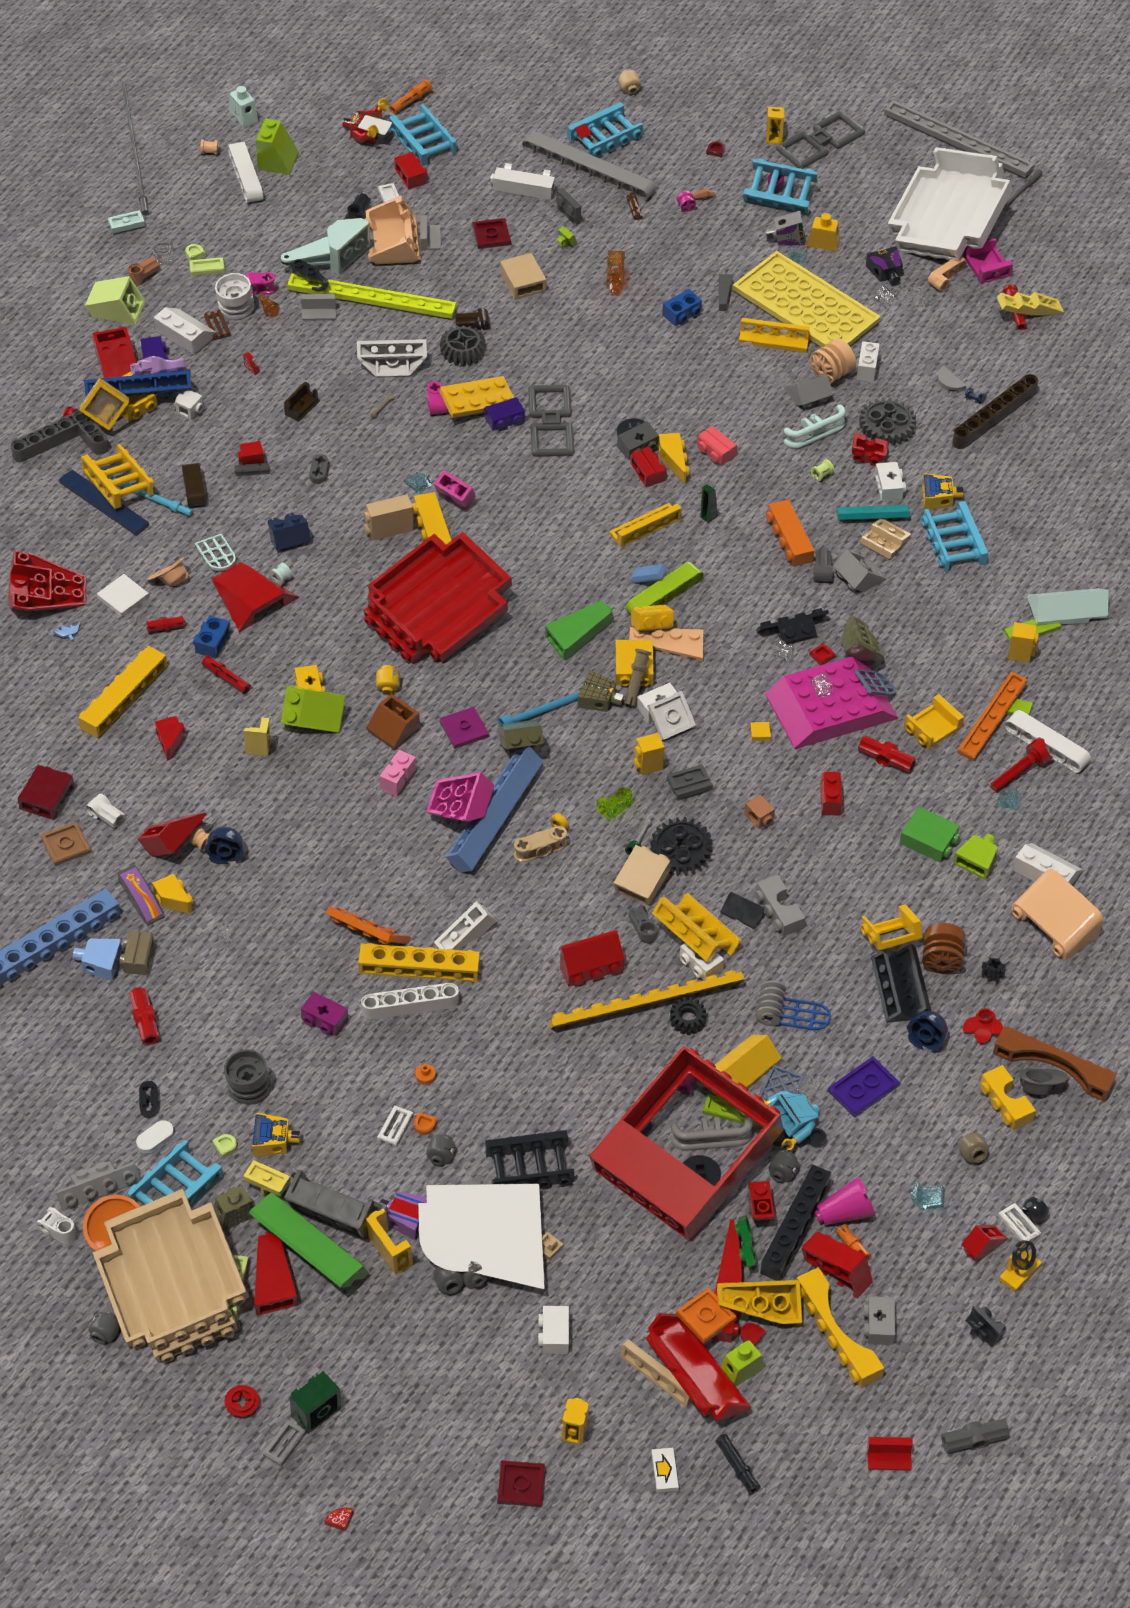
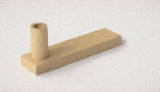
M629 1339L623 1344L620 1354L622 1359L683 1406L687 1407L692 1402L667 1368Z

